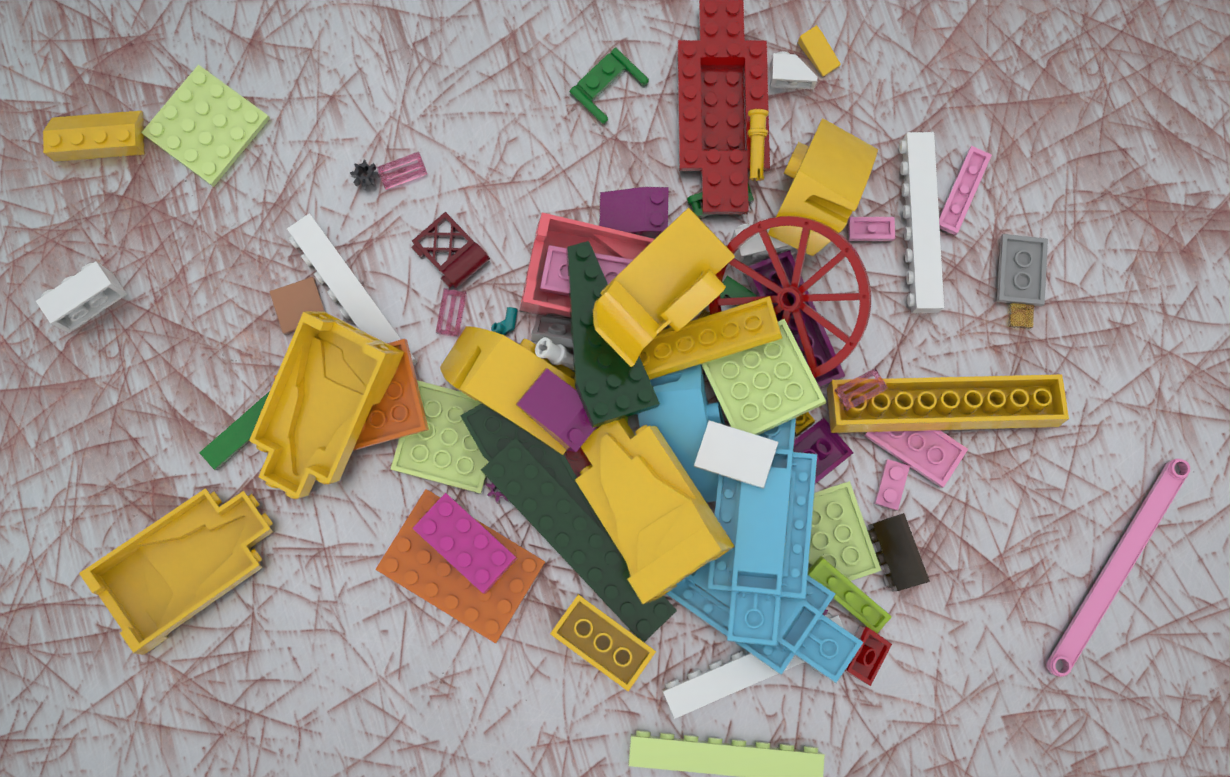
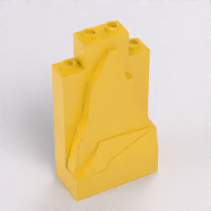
M324 311L303 312L249 440L257 445L256 448L258 450L268 453L258 477L266 481L265 484L269 487L279 488L285 491L286 496L293 499L308 496L315 480L326 485L340 481L371 407L382 400L404 352Z
M625 418L595 429L582 444L581 448L592 465L581 470V476L576 478L575 481L625 559L631 575L628 581L643 604L661 598L677 587V583L735 547L657 426L644 425L636 430L634 434Z
M205 488L79 573L90 591L100 597L122 629L120 635L133 653L145 655L168 639L167 635L175 628L263 568L259 563L263 559L255 548L252 550L250 548L273 533L270 528L273 522L266 513L260 514L256 508L260 504L253 494L248 496L242 491L222 506H219L222 501L215 491L210 493Z

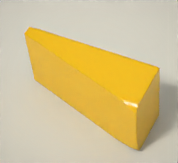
M817 25L799 37L798 45L822 77L841 66L837 56Z

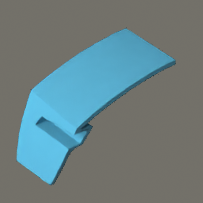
M699 364L651 379L650 382L660 404L657 408L637 414L639 426H657L706 502L716 501L718 474L694 467L709 420L725 425L720 403L708 404L702 365Z

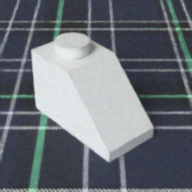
M785 51L773 53L770 62V87L815 88L817 76L796 54H790Z

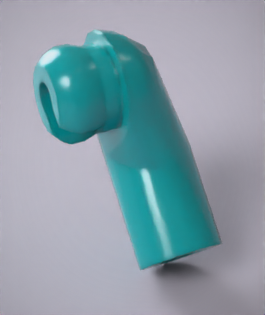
M507 307L505 320L493 323L491 331L504 336L513 331L516 326L518 309Z

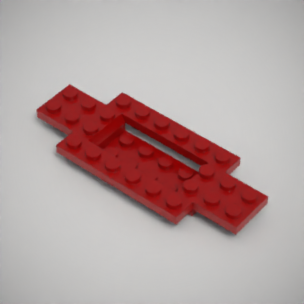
M699 0V40H678L679 171H701L702 214H748V171H750L751 138L748 135V130L750 129L748 111L763 109L769 112L767 40H745L744 0ZM743 67H744V84H745V127H746V150H745V129H744V86H743ZM768 115L766 117L768 135L764 139V171L770 170Z

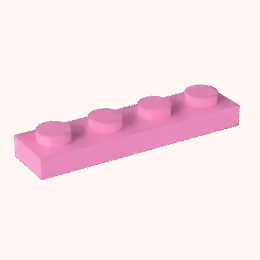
M974 146L969 148L940 213V229L955 236L958 234L992 154Z

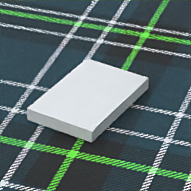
M709 420L694 467L764 489L778 442Z

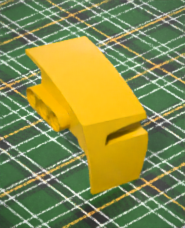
M822 118L810 145L807 146L798 141L783 174L794 179L776 217H806L824 223L840 233L860 202L878 149ZM779 226L770 228L769 236L798 249L802 227ZM810 230L806 253L814 256L831 241L823 235Z
M688 207L601 291L600 294L602 296L596 300L593 309L595 330L632 367L646 345L668 324L675 332H678L724 291L726 286L715 275L735 255Z
M466 326L440 366L444 378L467 396L483 403L561 455H564L566 449L521 410L516 403L546 368L576 390L574 383L575 372L562 364L554 365L550 363L549 359L536 356V344L528 339H523L519 345L502 334L478 327Z

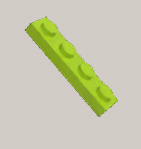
M822 556L808 570V576L835 593L833 598L874 632L878 633L891 619L892 616Z

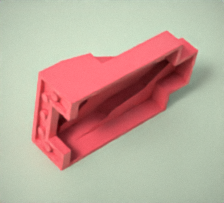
M542 212L536 229L519 311L537 315L558 314L570 317L571 305L569 296L540 291L549 245L567 248L568 246L589 241L594 253L633 260L654 239Z

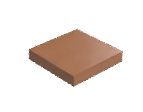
M314 277L269 291L284 335L295 332L303 312H326Z

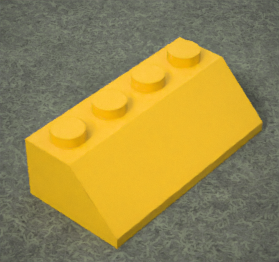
M143 111L52 117L43 130V152L54 162L145 155L144 135L141 133L144 130Z

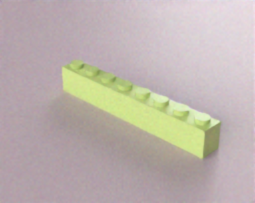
M636 730V734H631L628 765L632 767L738 777H823L825 754L818 752V747L804 746V750H796L794 745L780 744V748L770 747V743L756 742V746L746 745L745 740L732 739V743H722V738L708 737V741H700L698 736L684 735V739L674 738L675 734L660 733V737L650 736L651 732Z

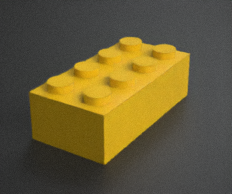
M579 594L550 633L627 691L631 689L656 653L654 649Z

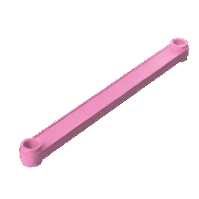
M1173 459L1165 465L1048 659L1047 668L1052 675L1063 677L1071 672V669L1190 473V465L1187 461ZM1175 464L1180 468L1179 475L1174 470ZM1060 659L1063 663V668L1058 672L1055 664Z

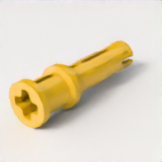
M763 109L748 111V116L750 117L748 135L751 138L749 180L752 181L755 178L756 181L764 180V139L768 135L766 117L769 115V112Z

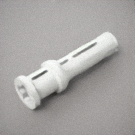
M547 337L538 341L535 348L536 356L547 358L554 365L562 364L575 371L573 366L574 355L567 352L563 345H555Z

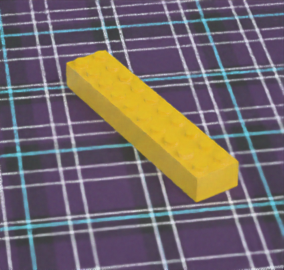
M1062 374L832 380L827 387L831 433L1060 427L1069 419Z

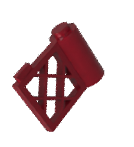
M446 211L412 240L414 245L411 248L420 258L425 256L443 275L440 279L449 289L452 286L457 289L490 260L481 246L474 242ZM447 220L451 224L450 233H439V226ZM426 237H434L433 248L423 247L420 242ZM438 237H450L449 248H437ZM454 238H464L467 241L462 248H453ZM437 252H449L448 260L440 265L436 261Z

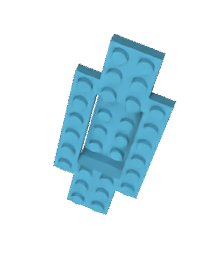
M796 418L758 435L778 442L764 489L718 475L715 517L735 547L718 559L710 561L707 589L732 592L727 641L777 646L781 597L806 599L817 454L793 452Z
M708 562L677 583V587L666 594L728 637L729 608L732 592L707 589L710 562ZM808 575L805 600L781 597L777 646L735 642L781 675L796 655L835 683H837L863 644L860 639L823 615L835 593Z

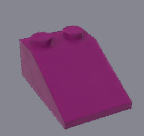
M639 187L600 192L599 226L656 238L668 227L669 187Z
M548 368L542 372L516 403L521 410L568 451L577 452L595 430L590 424L578 392Z
M822 418L794 440L793 452L817 454L815 484L854 453L837 433H831L830 424L825 418Z

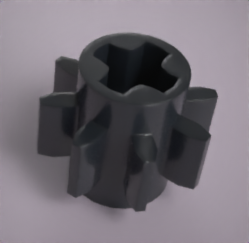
M363 160L361 164L355 163V172H350L351 177L356 178L353 182L355 186L361 184L364 190H367V186H376L375 178H380L379 173L374 172L377 168L376 165L373 163L369 166L366 160Z

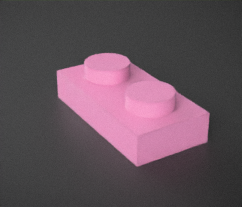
M849 217L848 241L895 240V217Z
M889 459L885 461L874 501L875 505L895 511L899 509L910 468L909 465Z

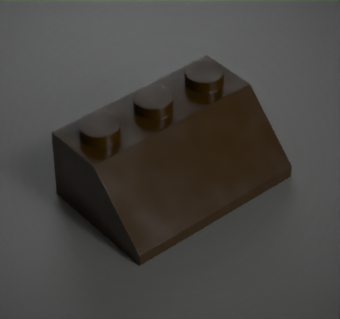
M905 513L868 525L869 530L867 531L872 544L875 543L878 551L876 556L879 565H883L886 573L884 581L886 586L892 589V592L930 582Z

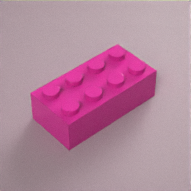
M447 493L413 527L423 539L483 594H486L517 560L515 555Z

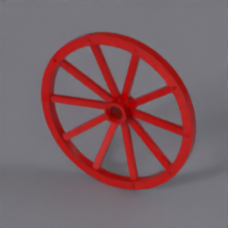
M780 216L759 221L741 231L726 247L735 254L747 240L759 233L783 287L736 258H733L728 264L778 294L770 296L772 303H778L774 307L776 315L784 310L781 320L785 319L787 325L793 313L809 368L814 378L844 362L858 346L865 333L871 311V288L867 271L854 247L840 233L824 223L799 216ZM779 226L802 227L791 284L767 229ZM810 230L829 239L841 251L799 287ZM845 257L848 259L857 279L859 293L805 294L810 287ZM727 265L715 275L721 282ZM789 292L793 293L796 297L794 304L789 303L787 299ZM719 295L709 304L710 315L721 312V306L743 305L769 296L720 298ZM860 300L858 318L851 336L847 335L805 302ZM800 309L846 343L834 357L820 366H817Z

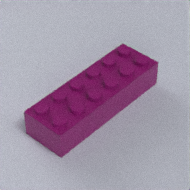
M789 250L778 254V257L791 284L795 260ZM770 258L749 266L783 287ZM745 274L751 290L756 296L778 295ZM802 276L800 278L799 287L804 283ZM789 292L787 299L789 303L794 304L796 297L793 293ZM813 301L805 302L807 305H809L811 308L817 311ZM772 303L773 308L778 305V303ZM800 309L817 366H820L834 357L836 353L825 328ZM784 310L776 315L777 321H781ZM792 313L788 327L808 364ZM838 365L831 371L816 377L815 380L819 388L822 389L829 386L832 380H842L845 374L841 365Z

